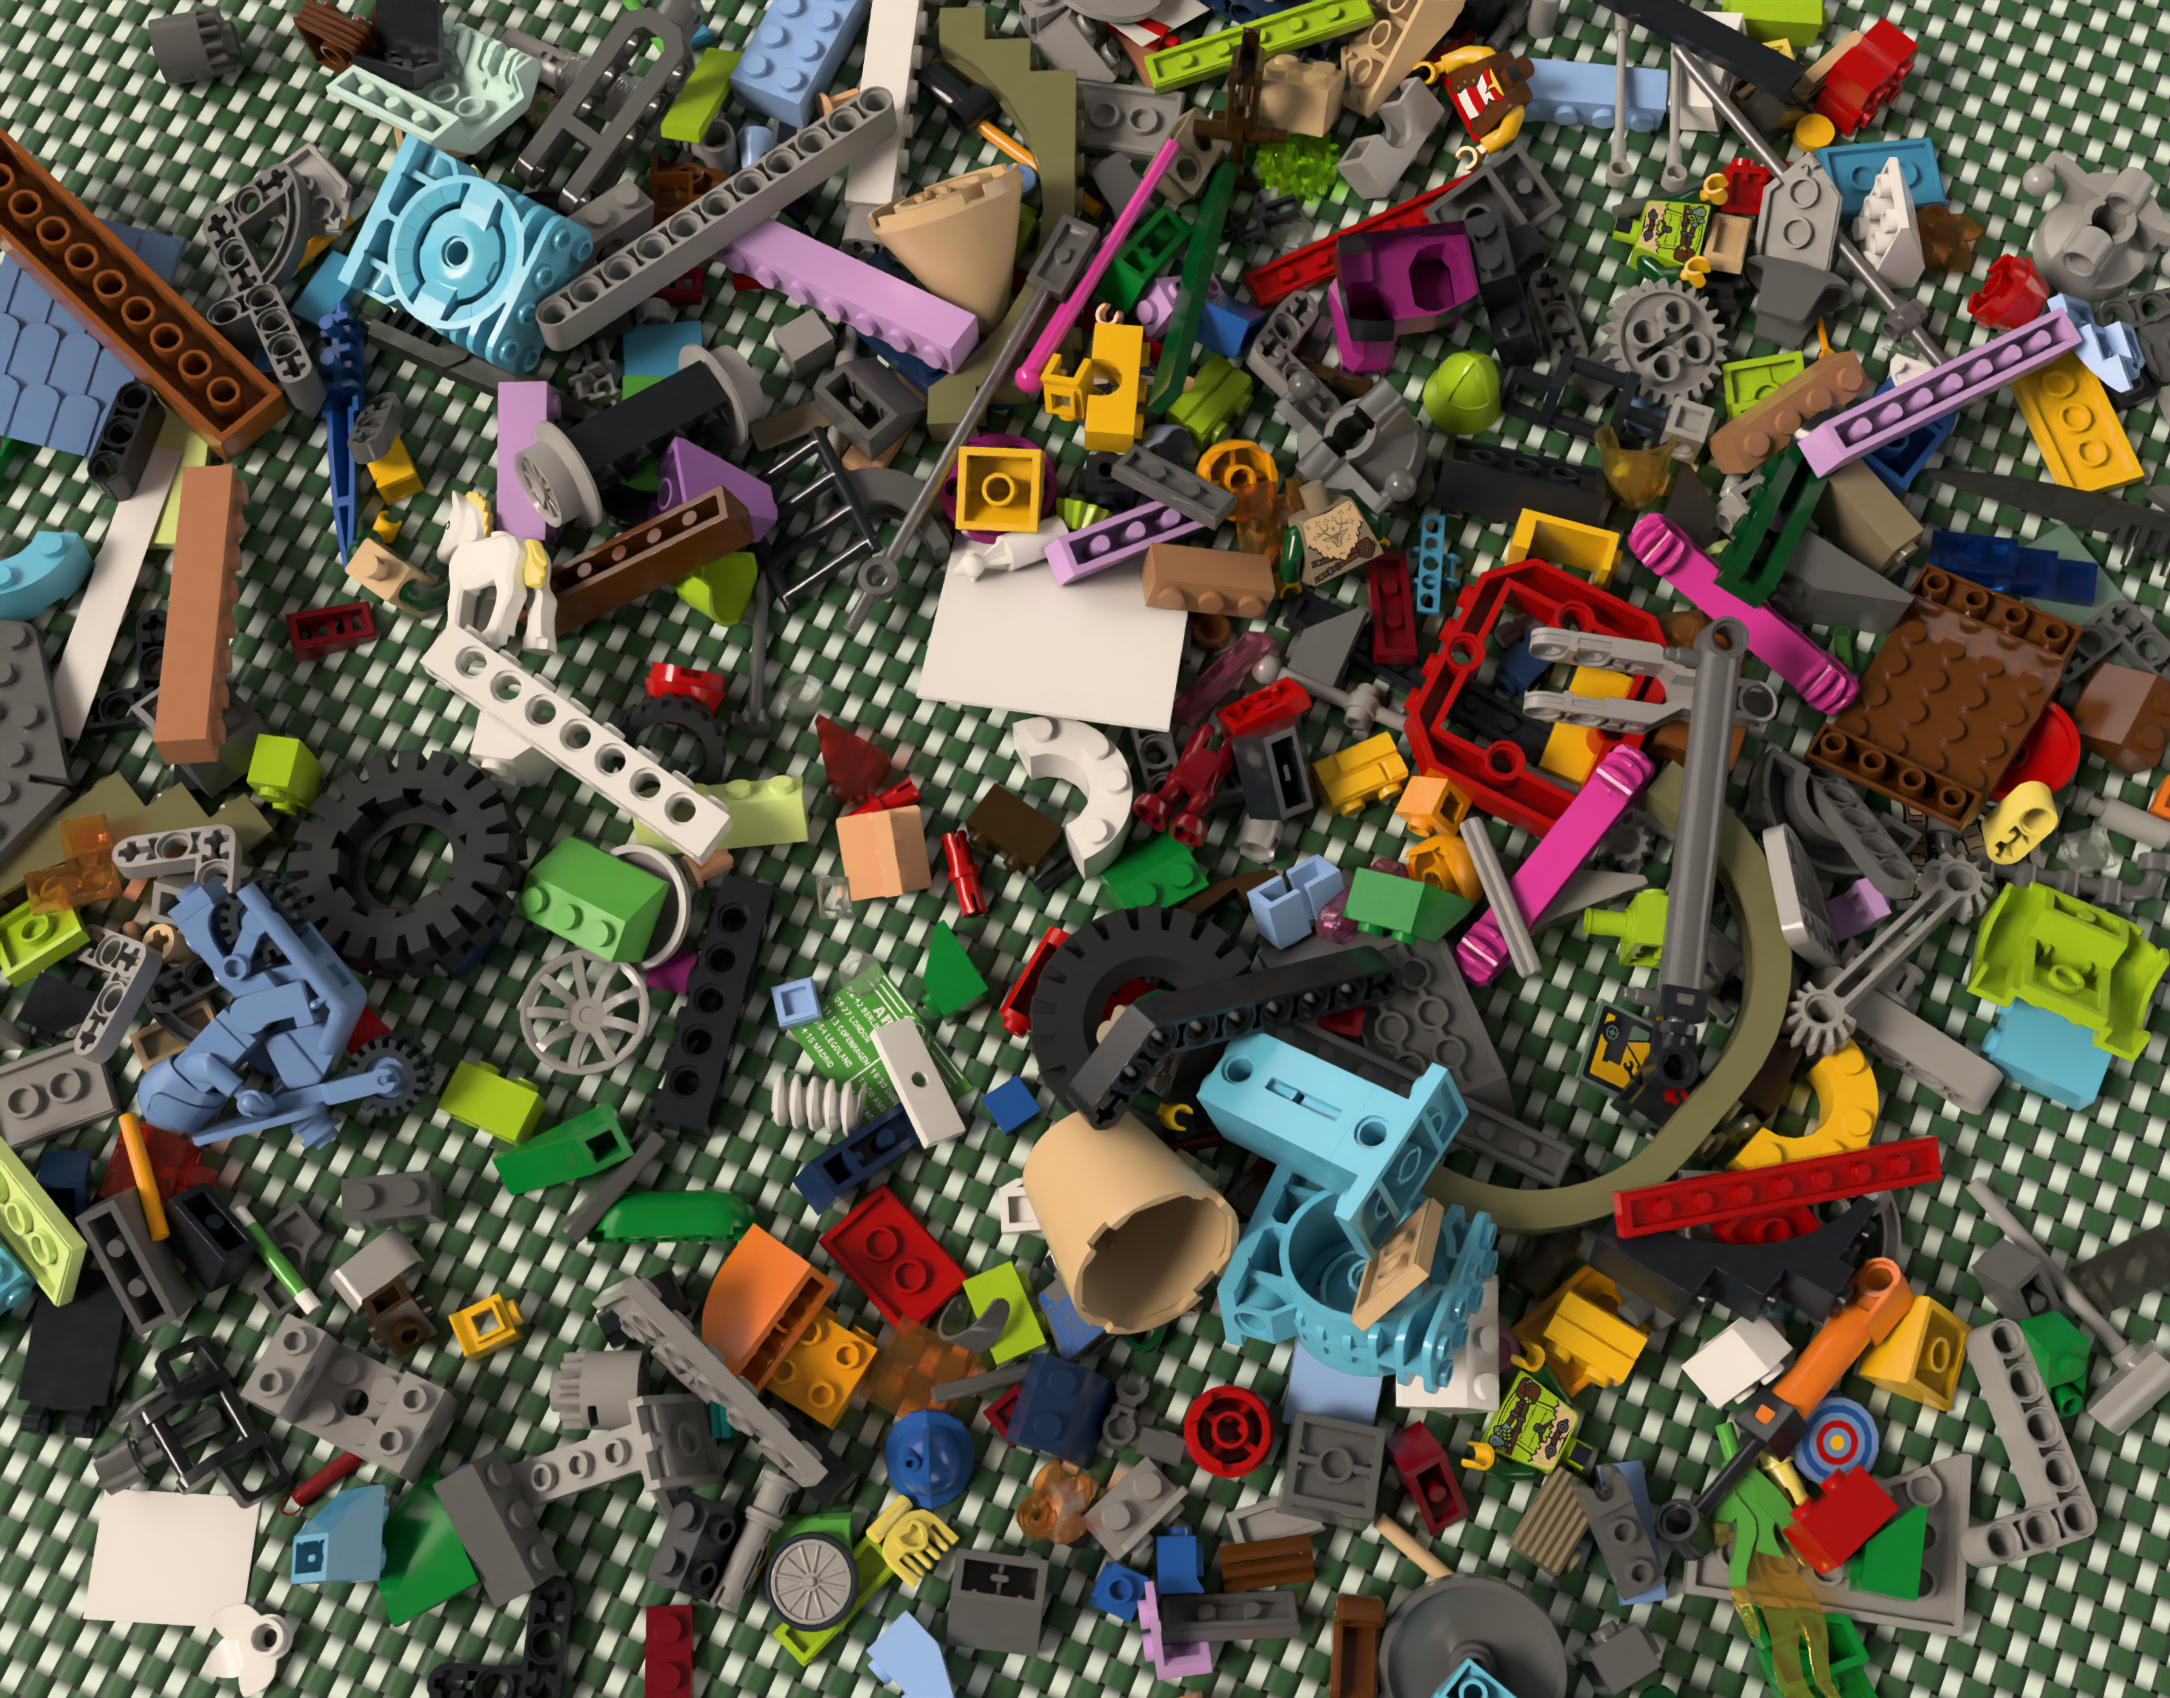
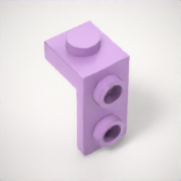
M1213 274L1211 275L1205 303L1225 295L1220 283ZM1181 276L1155 278L1133 308L1145 333L1152 339L1162 338L1168 330Z
M1867 878L1856 881L1845 894L1826 901L1837 943L1878 927L1891 914L1889 897L1879 893Z
M1144 1582L1146 1600H1139L1137 1603L1141 1630L1151 1629V1632L1142 1633L1145 1661H1155L1157 1680L1213 1673L1208 1642L1162 1644L1154 1582Z

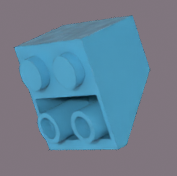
M371 1485L340 1491L294 1536L291 1584H351L380 1581V1572L383 1570L386 1562V1548L382 1543L383 1524L386 1522L389 1513V1502L385 1496V1485Z

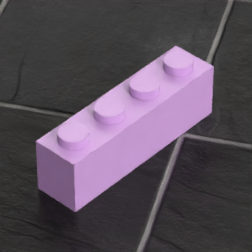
M547 381L498 382L497 531L508 532L525 540L535 539L542 543L544 549H554V537H559L560 527H553L548 524L532 506L519 482L514 465V456L517 452L534 444L533 427L536 423L548 421L555 425V419H560V396L555 394Z
M1153 501L1058 537L1043 550L1060 587L1148 553L1151 542L1171 544L1195 535L1207 528V526L1158 501Z

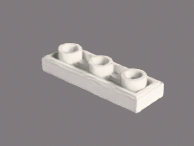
M910 1016L873 1029L870 1037L923 1148L926 1149L961 1136L966 1129L912 1017ZM912 1081L916 1082L919 1085V1087L914 1085Z

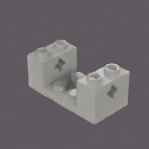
M288 1313L239 1395L257 1408L412 1484H415L460 1403L446 1389L411 1372L405 1371L404 1374L339 1343L326 1331ZM357 1392L366 1393L369 1398L367 1409L357 1416L348 1415L346 1411L348 1398Z

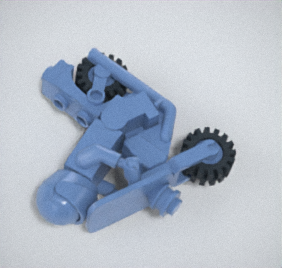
M273 874L244 883L233 889L235 891L233 893H229L218 879L204 885L197 880L176 895L180 903L167 912L179 926L178 928L185 936L186 943L191 950L200 955L213 970L217 982L223 988L229 990L235 998L240 997L233 1004L224 1008L181 1054H172L153 1065L141 1078L137 1090L139 1108L149 1123L167 1131L180 1130L186 1133H196L192 1136L194 1146L205 1145L291 1123V1132L293 1135L299 1133L304 1140L302 1146L305 1149L313 1144L319 1150L340 1134L335 1126L341 1120L338 1116L333 1119L327 1111L330 1108L329 1105L353 1099L357 1101L362 1097L366 1101L362 1108L366 1111L374 1107L376 1108L375 1115L384 1116L387 1112H390V1117L398 1116L403 1111L406 1113L421 1102L434 1084L430 1079L436 1075V1068H429V1064L434 1059L431 1053L425 1056L422 1052L427 1046L422 1041L415 1045L412 1043L415 1036L406 1034L404 1037H400V1032L393 1031L388 1035L383 1033L371 1039L353 1054L351 1059L354 1061L348 1065L347 1070L331 1075L335 1072L367 1002V993L310 922L311 913L303 912V908L309 904L306 898L301 901L297 898L296 895L301 890L297 886L288 888L287 885L290 881L284 878L277 880ZM285 954L289 959L266 967L276 956L279 957ZM245 1062H249L264 1075L270 1073L276 1078L273 1083L274 1092L268 1095L265 1092L247 1090L242 1086L244 1081L234 1073ZM234 1096L237 1099V1108L240 1113L221 1118L202 1129L226 1105V1097Z

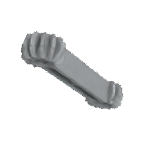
M1947 851L1940 855L1938 860L1932 858L1925 864L1923 873L1920 874L1916 882V889L1924 893V895L1824 990H1817L1810 981L1803 984L1801 990L1795 988L1791 990L1780 1027V1034L1793 1036L1790 1041L1791 1048L1797 1047L1800 1044L1806 1046L1807 1057L1813 1055L1816 1048L1825 1057L1831 1055L1835 1048L1840 1050L1844 1048L1850 1040L1849 1035L1853 1034L1857 1025V1020L1849 1016L1848 1013L1948 917H1954L1964 925L1972 917L1978 918L1987 908L1986 904L1993 897L1994 888L1989 886L1992 873L1979 871L1981 860L1970 863L1966 861L1964 852L1954 859ZM1950 886L1957 888L1959 891L1952 889ZM1927 910L1935 911L1909 937L1903 935ZM1866 968L1871 971L1846 997H1838ZM1810 1015L1820 1017L1825 1023L1814 1021Z

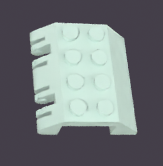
M443 15V79L424 84V88L421 90L410 91L400 88L399 83L386 81L353 64L328 84L326 89L329 94L434 147L475 155L529 109L541 72V63L538 59L515 48L507 50L508 47L503 42L463 23L454 25L453 19Z

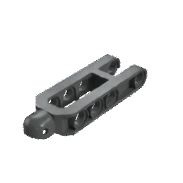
M662 0L655 10L647 7L624 12L519 156L514 168L515 177L528 187L535 189V186L546 178L554 165H560L577 142L589 150L590 153L561 192L558 203L559 208L570 216L607 192L695 71L691 39L703 23L704 8L700 0ZM655 37L661 38L664 44V51L603 135L585 124L600 102L605 103L608 98L606 96L607 92L623 71L627 72L631 66L628 63L644 41H650L651 38Z

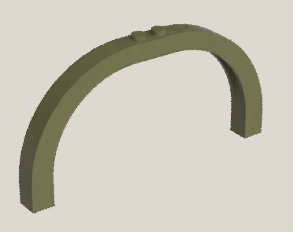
M1672 760L1645 791L1637 804L1676 834L1684 768ZM1724 804L1716 878L1719 879L1726 893L1724 895L1731 907L1738 927L1744 974L1738 1016L1731 1036L1719 1058L1656 1136L1638 1155L1614 1171L1591 1181L1562 1188L1520 1190L1479 1182L1453 1172L1437 1163L1419 1192L1430 1199L1433 1197L1444 1207L1443 1213L1445 1215L1453 1203L1464 1206L1466 1222L1472 1223L1479 1210L1488 1212L1491 1215V1223L1497 1224L1496 1234L1537 1235L1561 1232L1594 1223L1615 1214L1612 1191L1664 1182L1693 1153L1700 1157L1716 1138L1711 1133L1720 1120L1727 1124L1743 1106V1103L1738 1098L1763 1066L1776 1041L1785 1015L1791 985L1792 951L1781 929L1768 862L1748 829L1726 804Z

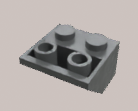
M876 357L843 362L813 388L817 410L871 462L924 418L928 411V406Z
M957 1548L950 1594L946 1645L1038 1657L1049 1560Z

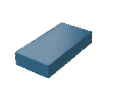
M332 250L291 308L290 312L295 319L321 331L322 329L319 327L320 318L324 315L334 314L337 302H349L358 289L338 280L348 257Z

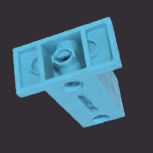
M1263 1032L1230 1040L1226 1046L1224 1056L1213 1072L1204 1078L1200 1091L1196 1095L1223 1138L1340 1195L1334 1216L1357 1254L1372 1262L1378 1256L1469 1114L1449 1070L1433 1062L1424 1076L1422 1075L1416 1079L1412 1086L1410 1097L1406 1099Z

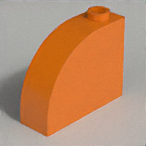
M753 1223L720 1268L709 1290L702 1317L703 1344L710 1343L716 1347L726 1359L724 1366L735 1377L741 1375L757 1389L759 1394L838 1284Z

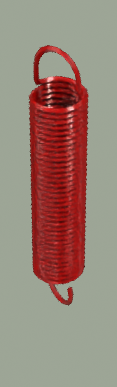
M347 1451L344 1452V1454L338 1456L334 1461L332 1460L325 1468L321 1469V1471L319 1470L308 1481L306 1480V1482L302 1483L298 1488L296 1487L290 1493L293 1500L300 1506L299 1509L290 1514L283 1512L281 1504L287 1499L286 1496L279 1503L280 1512L286 1516L296 1514L302 1507L306 1506L319 1494L321 1495L332 1484L334 1485V1483L342 1479L351 1470L357 1468L365 1460Z

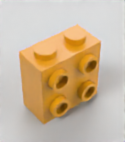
M823 1305L764 1385V1388L833 1431L881 1353L873 1346L877 1340L875 1337L856 1325L853 1326L851 1331L835 1323L839 1315Z

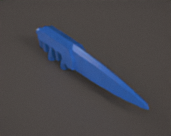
M339 301L335 304L334 314L324 315L320 318L319 327L322 329L320 331L321 339L328 346L321 348L320 363L323 365L321 366L322 374L329 382L324 384L327 398L322 403V418L327 420L332 503L343 568L345 569L348 565L346 559L347 548L357 539L361 464L355 462L347 446V441L366 402L364 329H362L361 323H358V319L352 315L351 303Z

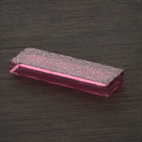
M1246 631L1173 702L1171 722L1186 727H1192L1276 645L1268 633Z

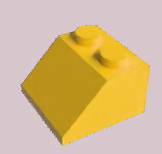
M959 446L956 529L1038 533L1044 496L1045 453L1041 449Z
M1914 1294L1910 1310L1899 1320L1880 1345L1877 1347L1869 1342L1862 1351L1859 1374L1881 1389L1939 1410L1950 1412L1966 1353L1965 1344L1967 1336L1972 1327L1931 1297Z

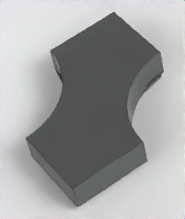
M298 1199L263 1226V1229L315 1296L318 1297L311 1282L310 1266L317 1246L328 1233L306 1204ZM267 1266L264 1275L253 1286V1291L274 1319L281 1324L287 1313L294 1316L302 1308L269 1266Z

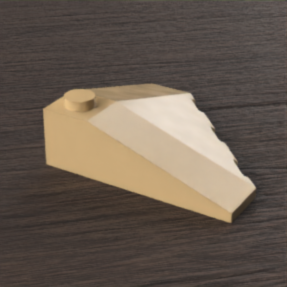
M1369 0L1375 16V24L1349 32L1348 47L1345 45L1340 48L1341 70L1346 71V76L1350 75V91L1346 90L1343 92V106L1370 118L1410 74L1414 66L1428 54L1452 27L1457 16L1461 13L1466 0Z

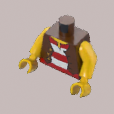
M1468 45L1441 56V61L1419 62L1414 66L1413 70H1418L1424 66L1429 67L1431 76L1427 81H1423L1425 85L1433 84L1439 74L1446 73V76L1441 80L1473 143L1481 142L1476 148L1470 146L1459 148L1455 158L1462 159L1472 152V163L1463 169L1475 171L1482 165L1484 155L1488 153L1491 156L1517 137L1525 117L1524 109L1533 98L1526 80L1533 76L1535 71L1531 60L1524 55L1515 59L1512 52L1508 50L1496 53L1491 47Z

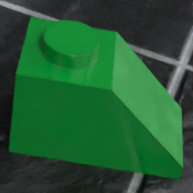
M945 920L937 923L922 980L926 994L921 997V1000L933 1019L941 1016L946 1026H949L991 999L988 987Z
M1917 1505L1904 1508L1884 1522L1845 1561L1844 1575L1846 1579H1850L1848 1591L1903 1603L1917 1601L1928 1507Z

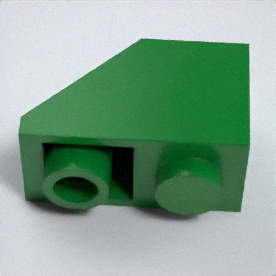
M2057 1310L2018 1321L2017 1324L2026 1336L2058 1418L2062 1419L2084 1412L2090 1341Z

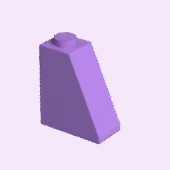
M680 437L674 438L659 459L656 477L663 478L659 485L657 501L650 502L648 520L722 484L749 509L754 542L752 543L759 542L768 530L775 525L778 509L773 501L771 486Z

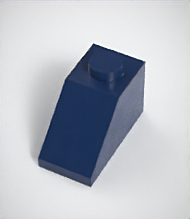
M44 1151L37 1182L87 1243L88 1248V1242L75 1218L91 1207V1151Z

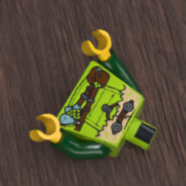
M1714 173L1706 178L1703 187L1699 186L1680 194L1647 201L1639 221L1617 217L1612 240L1633 244L1629 261L1630 267L1637 270L1647 280L1651 279L1653 284L1662 278H1666L1669 287L1677 280H1681L1683 289H1688L1689 284L1697 289L1702 288L1706 283L1703 273L1711 271L1707 259L1699 256L1710 206L1706 204L1709 199L1716 205H1722L1727 201L1728 194L1723 188L1729 184L1727 179L1721 173Z
M1523 1340L1522 1344L1526 1345L1528 1350L1526 1358L1523 1359L1512 1354L1510 1360L1516 1366L1526 1369L1527 1373L1520 1370L1513 1375L1500 1401V1411L1494 1412L1480 1442L1467 1441V1444L1475 1449V1459L1473 1461L1462 1459L1461 1461L1462 1466L1481 1470L1504 1483L1535 1481L1541 1475L1546 1476L1552 1473L1558 1460L1581 1472L1593 1451V1447L1571 1436L1580 1416L1573 1410L1574 1401L1561 1378L1545 1360L1543 1348L1535 1343Z

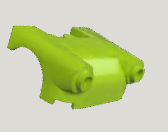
M2031 881L2028 887L2014 886L2008 882L2001 894L1991 898L1990 902L1986 904L1987 908L1981 915L1966 991L2007 1009L2014 998L2019 997L2033 1007L2044 1008L2065 1017L2075 1025L2091 1028V1045L2134 1063L2151 1039V1033L2143 1029V1021L2152 992L2170 963L2168 950L2161 948L2159 951L2152 943L2142 937L2141 934L2145 930L2144 928L2105 910Z

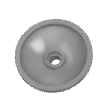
M644 844L621 845L608 851V853L671 883L642 963L628 962L637 972L647 971L666 962L681 945L688 929L691 914L689 887L680 867L662 850Z

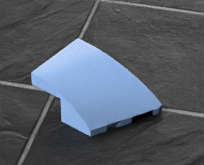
M2063 293L2048 299L2047 302L2051 312L2063 307L2083 341L2072 348L2080 360L2103 382L2118 392L2125 393L2132 390L2133 385L2131 381L2139 377L2140 369L2145 364L2133 325L2118 321L2109 326L2100 327L2097 325L2090 302Z

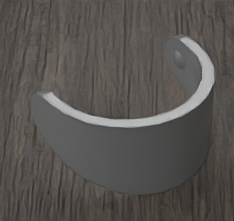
M955 1296L939 1320L937 1327L939 1338L973 1353L987 1350L994 1344L1004 1329L1010 1312L1009 1303L1003 1298L994 1299L982 1316L966 1329L971 1304L966 1296Z

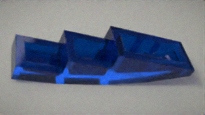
M1933 530L1928 563L1986 588L2005 593L2092 607L2095 601L2098 563L2058 559L2059 551L2018 547V539Z

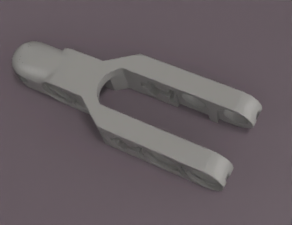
M1537 628L1531 631L1529 654L1532 657L1545 661L1656 677L1665 689L1666 702L1660 705L1608 696L1605 700L1574 696L1573 691L1565 690L1563 694L1548 691H1525L1523 714L1538 720L1643 735L1671 720L1690 721L1696 669H1689L1684 665L1665 660L1663 658L1664 648L1657 643L1559 628ZM1739 678L1734 725L1761 727L1767 724L1776 714L1777 698L1773 690L1762 681Z

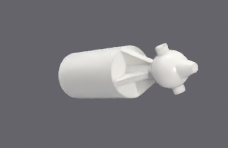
M1055 515L1039 522L1038 533L1009 532L996 538V543L981 556L975 554V551L972 549L967 550V555L953 569V574L965 575L970 578V581L975 582L984 571V568L1012 571L1045 559L1047 557L1043 549L1058 537L1069 534L1064 521Z

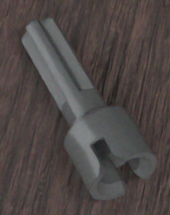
M210 1406L170 1427L185 1449L223 1430L226 1423L220 1409L216 1406ZM153 1435L138 1443L135 1440L131 1441L129 1438H126L92 1455L96 1460L93 1465L97 1475L111 1496L146 1479L149 1467L166 1458Z

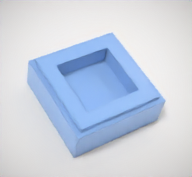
M812 976L771 987L782 1031L823 1020Z

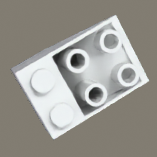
M1889 157L1881 174L1876 176L1875 185L1870 195L1865 197L1863 208L1859 216L1854 218L1852 226L1853 238L1855 241H1859L1861 256L1889 289L1913 288L1925 269L1914 201L1897 157Z

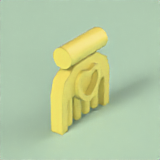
M900 1495L866 1530V1534L877 1544L884 1539L882 1555L887 1565L913 1589L920 1580L907 1567L919 1578H923L925 1572L909 1556L913 1555L927 1569H931L933 1563L922 1551L925 1550L935 1560H940L941 1554L928 1542V1537L944 1552L949 1550V1545L945 1541L953 1546L959 1537L935 1514L924 1509L910 1511L913 1508L912 1502L906 1496Z

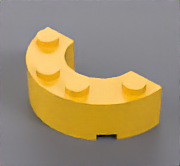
M1850 1038L1847 1045L1841 1050L1835 1048L1833 1053L1827 1057L1822 1054L1804 1075L1815 1088L1820 1103L1819 1122L1811 1135L1789 1138L1778 1136L1762 1127L1745 1142L1723 1169L1729 1171L1866 1146L1872 1136L1878 1116V1090L1873 1071L1856 1043Z

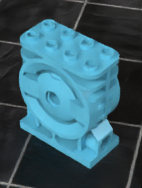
M407 133L341 270L338 280L348 286L361 290L388 306L406 313L409 312L416 319L430 326L439 334L449 338L453 343L486 359L494 366L522 375L537 365L540 351L545 343L535 317V310L544 299L576 279L584 261L592 253V235L587 228L512 188L492 180L479 178L475 168ZM463 303H472V304H468V305L462 306Z
M1277 1165L1217 1287L1226 1342L1244 1347L1248 1336L1272 1344H1277L1295 1336L1300 1345L1313 1358L1342 1373L1364 1377H1382L1396 1374L1398 1384L1410 1386L1417 1375L1423 1377L1425 1392L1437 1394L1440 1387L1447 1388L1453 1375L1454 1361L1452 1358L1456 1349L1462 1351L1465 1347L1469 1334L1468 1319L1471 1313L1477 1314L1479 1312L1484 1296V1287L1482 1285L1486 1277H1493L1498 1263V1251L1492 1250L1497 1233V1224L1491 1223L1490 1213L1479 1210L1472 1223L1466 1222L1464 1206L1453 1203L1447 1214L1443 1213L1430 1276L1427 1277L1431 1288L1424 1294L1423 1282H1421L1368 1329L1362 1332L1351 1322V1316L1367 1259L1357 1254L1334 1216L1340 1195ZM1418 1192L1397 1226L1430 1198ZM1321 1277L1320 1293L1322 1304L1314 1300L1315 1290Z

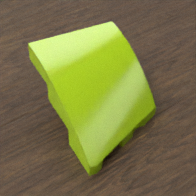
M1802 350L1719 364L1722 372L1721 381L1729 421L1804 370ZM1788 444L1786 447L1778 451L1775 455L1780 456V452L1782 450H1785L1790 444Z

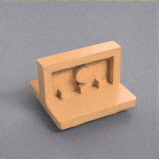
M912 805L836 819L848 898L851 901L880 896L886 898L903 895L904 892L927 889L932 886L919 806Z

